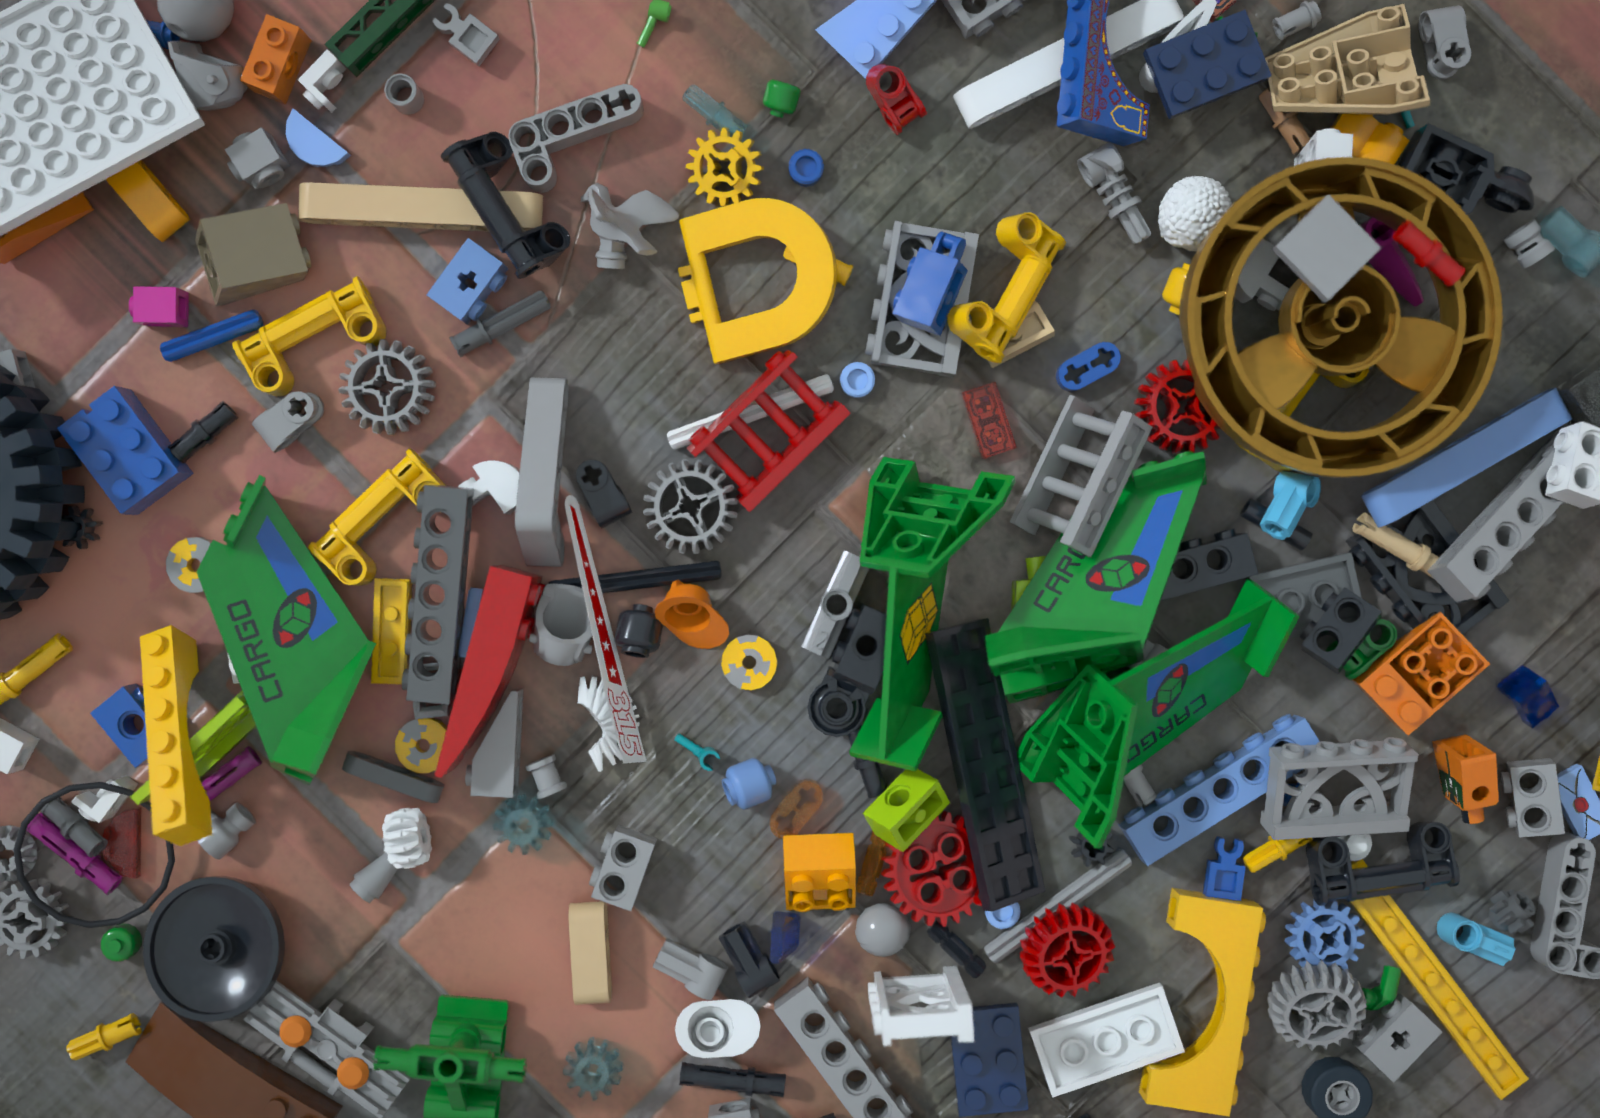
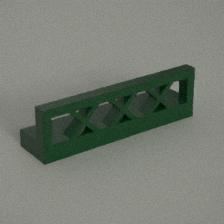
M369 0L324 45L357 78L435 0H396L393 4H391V0ZM372 13H382L366 29V19ZM347 37H358L343 53L337 48Z

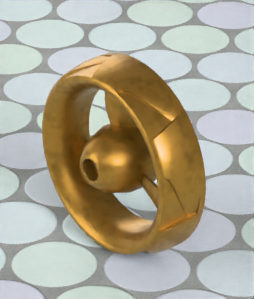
M1358 157L1324 158L1286 168L1266 178L1235 201L1211 227L1190 263L1181 294L1179 314L1187 361L1195 381L1194 391L1216 424L1237 444L1259 457L1299 472L1323 477L1365 476L1385 472L1403 466L1440 445L1463 423L1480 400L1497 360L1503 321L1501 291L1492 257L1482 236L1461 207L1440 188L1410 170L1388 162ZM1328 194L1354 221V211L1373 217L1396 231L1405 221L1411 220L1431 240L1437 239L1443 244L1442 249L1459 265L1465 268L1462 277L1449 287L1427 268L1438 298L1440 323L1425 318L1400 316L1399 302L1390 283L1379 272L1367 265H1363L1326 302H1323L1299 278L1290 287L1281 304L1279 312L1280 334L1255 342L1237 353L1232 331V306L1235 288L1248 257L1256 245L1275 226L1297 214L1299 223ZM1374 364L1394 382L1417 392L1406 406L1387 420L1355 432H1331L1312 428L1287 417L1278 410L1290 402L1303 389L1313 373L1325 376H1340L1367 369Z

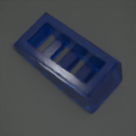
M776 911L773 913L770 961L772 963L779 964L797 949L800 936V914Z

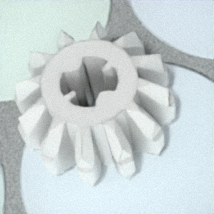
M403 808L387 814L384 820L385 823L382 826L384 833L382 840L384 841V851L388 854L390 864H393L396 869H409L428 862L430 852L432 851V836L430 835V825L427 824L425 814L419 808Z

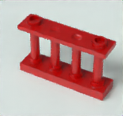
M786 350L784 353L781 351L776 352L765 363L768 369L708 428L704 425L701 426L689 438L692 444L687 449L696 458L704 450L739 486L738 491L740 493L735 498L749 512L851 414L842 403L836 400L831 404L828 401L824 403L789 366L798 357L789 350ZM778 376L814 412L813 417L815 420L806 428L803 426L798 427L764 391ZM753 401L789 436L788 442L790 444L781 453L779 451L774 452L739 416ZM728 425L764 461L763 466L765 469L756 478L753 475L749 477L714 441Z

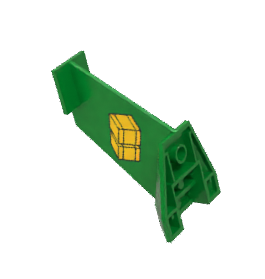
M883 457L869 481L859 562L862 567L889 571L882 699L877 698L849 751L850 756L911 771L917 770L943 717L941 711L923 708L922 705L929 693L932 675V665L925 633L938 630L948 560L1004 506L1016 482L1015 476L981 471L970 490L920 482L915 461Z

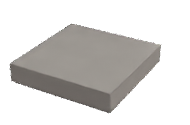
M1328 194L1272 250L1323 302H1326L1381 247Z

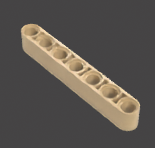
M334 183L299 184L298 220L305 223L488 231L462 189ZM499 191L524 231L542 225L543 195L532 192Z

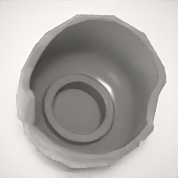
M878 903L865 908L858 917L855 934L860 947L866 952L878 957H888L901 951L909 941L911 924L907 915L901 913L899 908L887 903Z

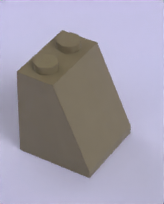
M287 203L200 219L195 242L216 307L304 280L308 268H311V260L307 248H301L297 237L300 234L299 221L295 213L290 214Z

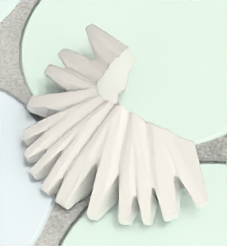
M580 677L577 704H582L587 708L602 729V738L595 742L588 751L598 772L603 771L602 753H604L612 766L616 764L614 755L620 761L622 757L617 745V738L602 679L597 687V677H592L589 688H587L585 677ZM636 705L632 706L633 711L637 709Z

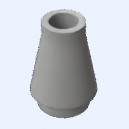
M385 852L382 856L353 875L355 879L349 885L363 900L371 903L375 898H380L398 869L393 864H390L388 854Z

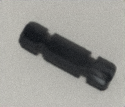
M936 920L928 928V936L935 943L940 942L941 948L960 966L964 965L965 971L971 977L977 978L984 972L987 967L985 962L977 954L973 955V950L954 932L950 933L947 926H941Z

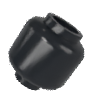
M634 604L632 610H625L619 614L614 642L618 647L622 648L621 653L624 655L648 658L649 653L659 649L663 624L656 618L652 607Z

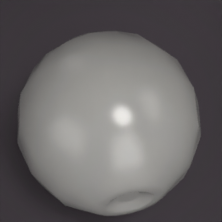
M157 0L158 12L168 29L182 39L196 42H205L218 38L229 27L235 11L233 0Z

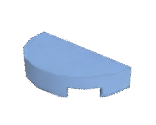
M292 109L286 121L285 134L289 147L299 159L313 167H328L334 164L340 165L351 156L295 109Z

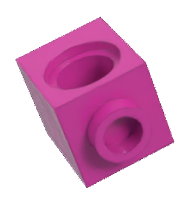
M133 286V296L129 299V312L133 317V322L146 327H188L189 292L177 287Z

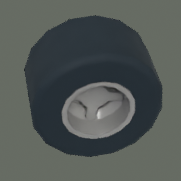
M1325 1057L1315 1061L1306 1070L1302 1079V1095L1305 1103L1318 1118H1365L1373 1104V1090L1368 1079L1351 1062L1340 1057Z

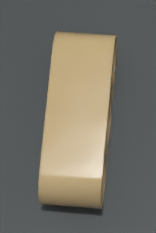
M603 901L570 903L569 936L574 1004L611 1003L612 982L607 904Z

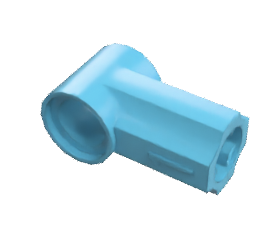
M1288 471L1280 472L1274 484V498L1260 522L1262 531L1279 540H1285L1286 537H1290L1306 507L1312 508L1318 502L1321 492L1319 477Z
M1452 912L1443 915L1437 922L1436 929L1440 939L1455 948L1472 953L1501 966L1512 960L1516 950L1513 937ZM1463 926L1462 934L1456 938L1457 930Z

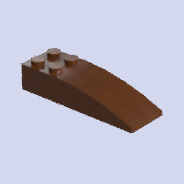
M162 1001L125 1061L150 1085L193 1118H336L343 1107L341 1104L200 1021L177 1014Z

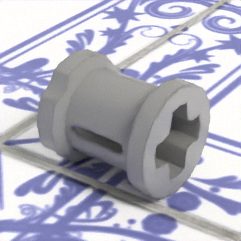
M555 754L525 766L526 770L532 773L539 790L536 794L538 799L567 788L566 782L561 781L554 764L556 760Z

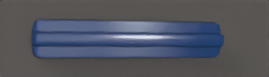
M252 309L163 342L160 345V351L166 361L173 362L256 331L264 326L263 319L258 311Z

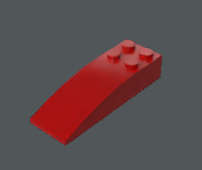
M504 565L490 566L435 771V777L442 778L458 766L495 712L513 676L527 638H530V634H534V618H532L534 607L536 604H539L546 586L541 584L542 575Z

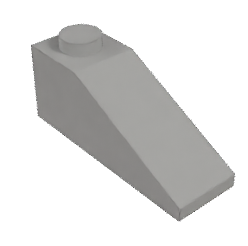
M516 688L510 692L472 759V765H467L465 783L466 786H471L470 796L513 798L519 793L523 688Z

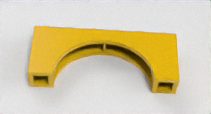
M1171 888L1166 922L1174 930L1185 932L1197 938L1206 947L1216 971L1217 1000L1207 1027L1195 1042L1184 1049V1053L1143 1066L1139 1093L1146 1104L1230 1117L1231 1105H1235L1238 1098V1087L1235 1084L1237 1071H1241L1244 1056L1241 1050L1242 1037H1245L1249 1030V1018L1246 1012L1248 1002H1252L1254 998L1255 985L1252 981L1254 967H1257L1260 961V948L1257 944L1259 933H1263L1265 929L1266 915L1263 912V907L1254 900L1241 899V901L1206 897L1203 892Z

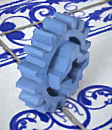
M1314 900V906L1312 907L1302 902L1301 908L1303 912L1301 914L1291 912V916L1296 920L1295 923L1285 925V928L1292 933V936L1285 938V943L1290 947H1295L1289 954L1295 960L1300 959L1299 965L1305 967L1306 961H1308L1312 966H1317L1322 960L1327 965V968L1336 963L1344 970L1348 969L1346 961L1349 958L1357 962L1359 958L1353 952L1355 948H1364V944L1358 941L1357 937L1365 934V932L1359 926H1354L1360 921V918L1354 913L1349 914L1351 908L1343 903L1338 906L1336 900L1328 901L1323 906L1317 905ZM1320 915H1324L1322 918L1314 919ZM1304 931H1305V936H1306V941H1305V942H1303ZM1324 932L1329 935L1326 940L1320 938Z

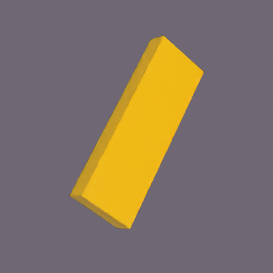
M374 578L372 642L377 644L372 652L371 683L402 684L403 672L405 669H409L410 655H405V641L407 634L411 633V620L408 619V605L412 598L411 579Z

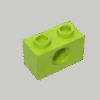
M905 769L862 814L877 837L904 852L949 805L950 801L937 779L919 769L916 771Z

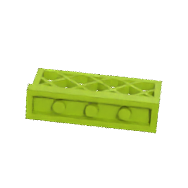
M240 691L189 739L200 780L256 728L243 691ZM149 780L131 796L137 805L151 800Z

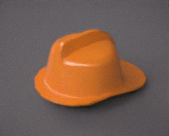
M680 580L673 581L665 599L658 603L655 608V616L661 624L666 626L677 638L689 646L711 649L723 644L729 636L727 622L712 607L708 592L698 585L684 584Z

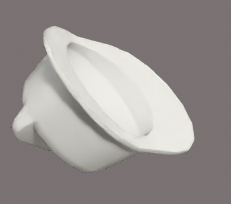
M742 1000L700 1001L692 1003L682 1010L677 1018L675 1033L677 1042L682 1049L693 1057H733L744 1054L754 1046L759 1038L761 1025L759 1016L753 1007Z

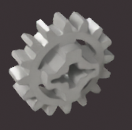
M37 879L28 881L38 898L62 914V911L69 907L68 903L59 904L57 901L62 895L61 891L54 894L49 893L50 883L43 884L38 888ZM20 882L11 885V888L0 891V946L8 945L7 955L10 956L20 950L21 959H25L32 954L35 957H39L46 953L47 950H51L59 945L57 939L67 934V931L61 927L66 924L65 922L58 921L33 904ZM20 897V901L16 902V909L11 910L12 904ZM47 928L46 934L40 940H37V937L42 935V929Z

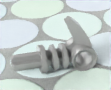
M1108 142L1078 159V168L1085 182L1091 188L1099 184L1100 188L1096 189L1099 196L1105 194L1107 197L1102 200L1104 205L1111 204L1113 209L1108 211L1110 219L1119 218L1133 244L1141 243L1149 238L1151 231L1137 208L1142 203L1140 196H1130L1129 193L1134 191L1131 184L1125 187L1123 182L1128 180L1125 174L1118 175V173L1124 170V163L1116 147L1111 142Z

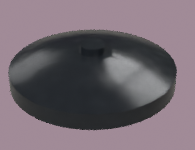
M227 876L195 879L169 893L151 916L143 943L145 971L157 996L177 1014L202 1022L226 1020L243 1014L260 1003L272 989L279 976L285 952L283 927L279 915L270 900L250 883Z

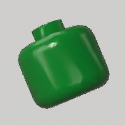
M772 79L767 83L763 105L771 109V115L783 118L784 113L793 114L796 111L801 91L797 86Z
M122 923L112 927L101 939L103 955L114 962H122L134 956L142 945V937L139 930L130 924Z

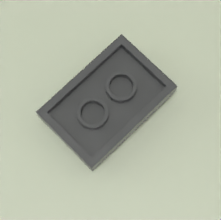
M1352 552L1264 571L1257 575L1246 577V579H1252L1300 616L1288 639L1301 636L1312 620L1316 623L1319 622L1325 614V611L1321 608L1333 592L1339 595L1345 587L1362 598ZM1352 607L1343 608L1338 614L1339 618L1347 623L1355 622L1360 617L1359 612Z

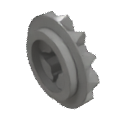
M13 825L0 827V852L4 851V845L6 850L14 849L20 827ZM27 831L21 847L24 876L31 872L37 860L36 843ZM14 856L9 858V863L7 859L0 858V882H14L18 880Z

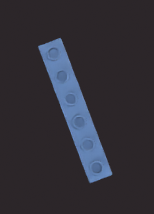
M1291 714L1278 718L1272 723L1274 728L1263 735L1261 733L1251 735L1243 741L1244 746L1234 753L1227 751L1213 760L1214 765L1203 772L1202 770H1196L1183 779L1184 784L1174 790L1168 788L1161 791L1154 799L1155 802L1146 808L1137 807L1129 811L1124 816L1125 821L1118 825L1139 859L1145 865H1151L1267 792L1270 765V747H1274L1280 741H1284L1285 744L1294 743L1298 745H1316L1320 742L1306 718L1297 715L1291 716ZM1249 760H1255V772L1251 776L1245 777L1243 773L1245 763ZM1303 769L1288 770L1286 780L1292 777L1293 773L1297 774ZM1225 778L1227 782L1226 790L1220 795H1215L1213 792L1215 782ZM1190 797H1196V809L1191 813H1184V802ZM1159 816H1167V827L1163 831L1155 832L1153 829L1154 821Z

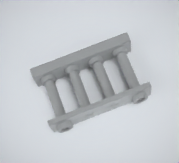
M1069 395L1023 495L1016 506L1010 523L1032 535L1036 534L1040 525L1063 533L1061 543L1080 554L1091 557L1151 432L1152 426L1133 413L1126 411L1121 412L1116 423L1094 417L1092 414L1095 409L1077 397ZM1085 429L1110 436L1101 456L1077 448ZM1070 461L1094 469L1086 488L1061 480ZM1055 493L1079 501L1070 521L1046 512Z

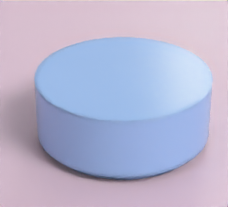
M854 362L847 365L840 376L842 390L853 398H862L868 395L875 384L873 370L862 362Z
M1016 902L993 912L984 911L992 926L999 929H1007L1017 923L1020 917V906Z

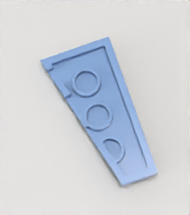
M856 0L815 30L866 79L868 71L873 66L884 62L937 0Z

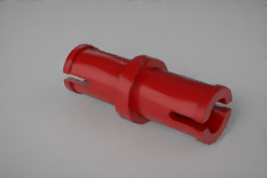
M1411 220L1405 221L1394 232L1392 239L1400 243L1415 257V263L1419 267H1427L1446 286L1453 285L1464 274L1465 268L1459 265L1442 249L1443 244L1437 239L1431 240Z

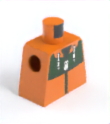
M1467 734L1432 741L1444 797L1461 809L1462 821L1464 823L1476 824L1485 820L1483 808L1496 805L1499 802L1496 753Z

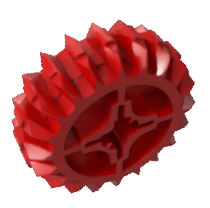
M1172 360L1169 362V370L1163 364L1157 366L1158 376L1153 373L1145 376L1150 386L1142 384L1138 387V391L1146 397L1134 400L1135 405L1144 406V411L1135 413V415L1140 419L1145 417L1147 424L1152 426L1151 430L1153 433L1148 437V442L1154 443L1161 438L1159 449L1162 451L1167 450L1172 443L1173 454H1180L1183 446L1186 452L1191 451L1194 453L1196 445L1200 449L1208 448L1207 438L1212 441L1218 440L1219 434L1214 428H1221L1208 413L1206 419H1203L1205 415L1199 409V399L1194 391V387L1186 393H1182L1176 388L1171 389L1166 385L1172 379H1184L1192 383L1195 382L1188 361L1185 360L1181 367L1177 360ZM1159 393L1162 395L1160 399L1166 406V413L1161 421L1156 408ZM1190 398L1184 408L1187 412L1175 416L1180 407L1178 402ZM1179 421H1184L1189 426L1194 425L1198 431L1192 435L1183 436L1175 434L1169 429Z
M1072 902L1066 909L1064 905L1058 903L1055 912L1045 908L1046 916L1042 919L1034 916V923L1036 925L1034 927H1025V933L1028 937L1020 939L1023 950L1019 954L1023 962L1024 972L1028 977L1030 976V980L1035 986L1042 988L1048 995L1055 992L1056 995L1063 998L1068 991L1070 995L1076 997L1077 991L1080 988L1089 992L1088 984L1093 981L1100 984L1099 974L1109 973L1106 963L1114 961L1111 950L1115 948V945L1111 938L1110 928L1107 924H1104V920L1099 914L1093 913L1085 905L1080 908ZM1072 931H1083L1089 934L1082 936L1080 933L1072 934ZM1047 965H1052L1053 967H1061V966H1062V968H1061V969H1054V968H1049V967H1046V966H1047Z

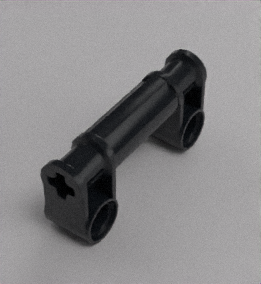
M489 132L469 140H460L446 148L441 154V159L443 162L449 163L457 175V184L466 194L499 246L501 253H506L517 270L515 272L517 278L523 279L540 269L552 265L569 247L570 236L568 231L562 225L555 222H547L539 227L524 231L491 179L501 170L513 154L509 139L499 132Z
M1417 822L1409 827L1407 842L1411 861L1352 869L1349 848L1345 841L1339 837L1312 838L1313 840L1306 847L1311 876V891L1315 902L1319 906L1326 905L1328 901L1346 899V901L1351 902L1381 896L1426 891L1430 889V886L1443 884L1454 887L1460 882V871L1455 859L1452 835L1447 826L1440 822ZM1428 829L1433 834V842L1430 846L1425 841V833ZM1326 843L1332 848V857L1328 861L1322 855V849Z

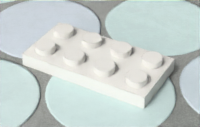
M1160 983L1028 1028L1052 1098L1185 1052L1163 986Z

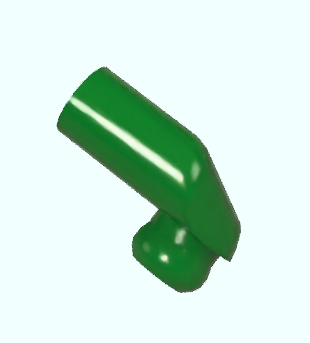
M1384 965L1380 985L1371 989L1362 988L1367 1001L1366 1010L1377 1011L1396 999L1401 969Z

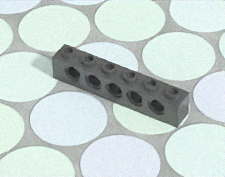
M430 484L424 485V492L420 491L418 494L417 512L422 513L421 527H416L414 534V548L419 549L418 563H413L411 569V584H416L415 598H411L408 605V619L413 620L412 634L408 633L405 641V655H410L409 669H405L402 676V690H407L406 701L449 705L455 700L474 488ZM440 512L447 514L451 520V526L447 532L440 531L435 525V518ZM436 548L444 550L447 554L448 562L444 568L436 566L432 560V553ZM432 584H437L443 588L445 597L442 603H437L430 598L429 589ZM428 620H434L440 624L442 632L439 638L431 637L427 633L426 624ZM425 656H432L437 660L439 665L437 673L428 672L424 668L423 659Z

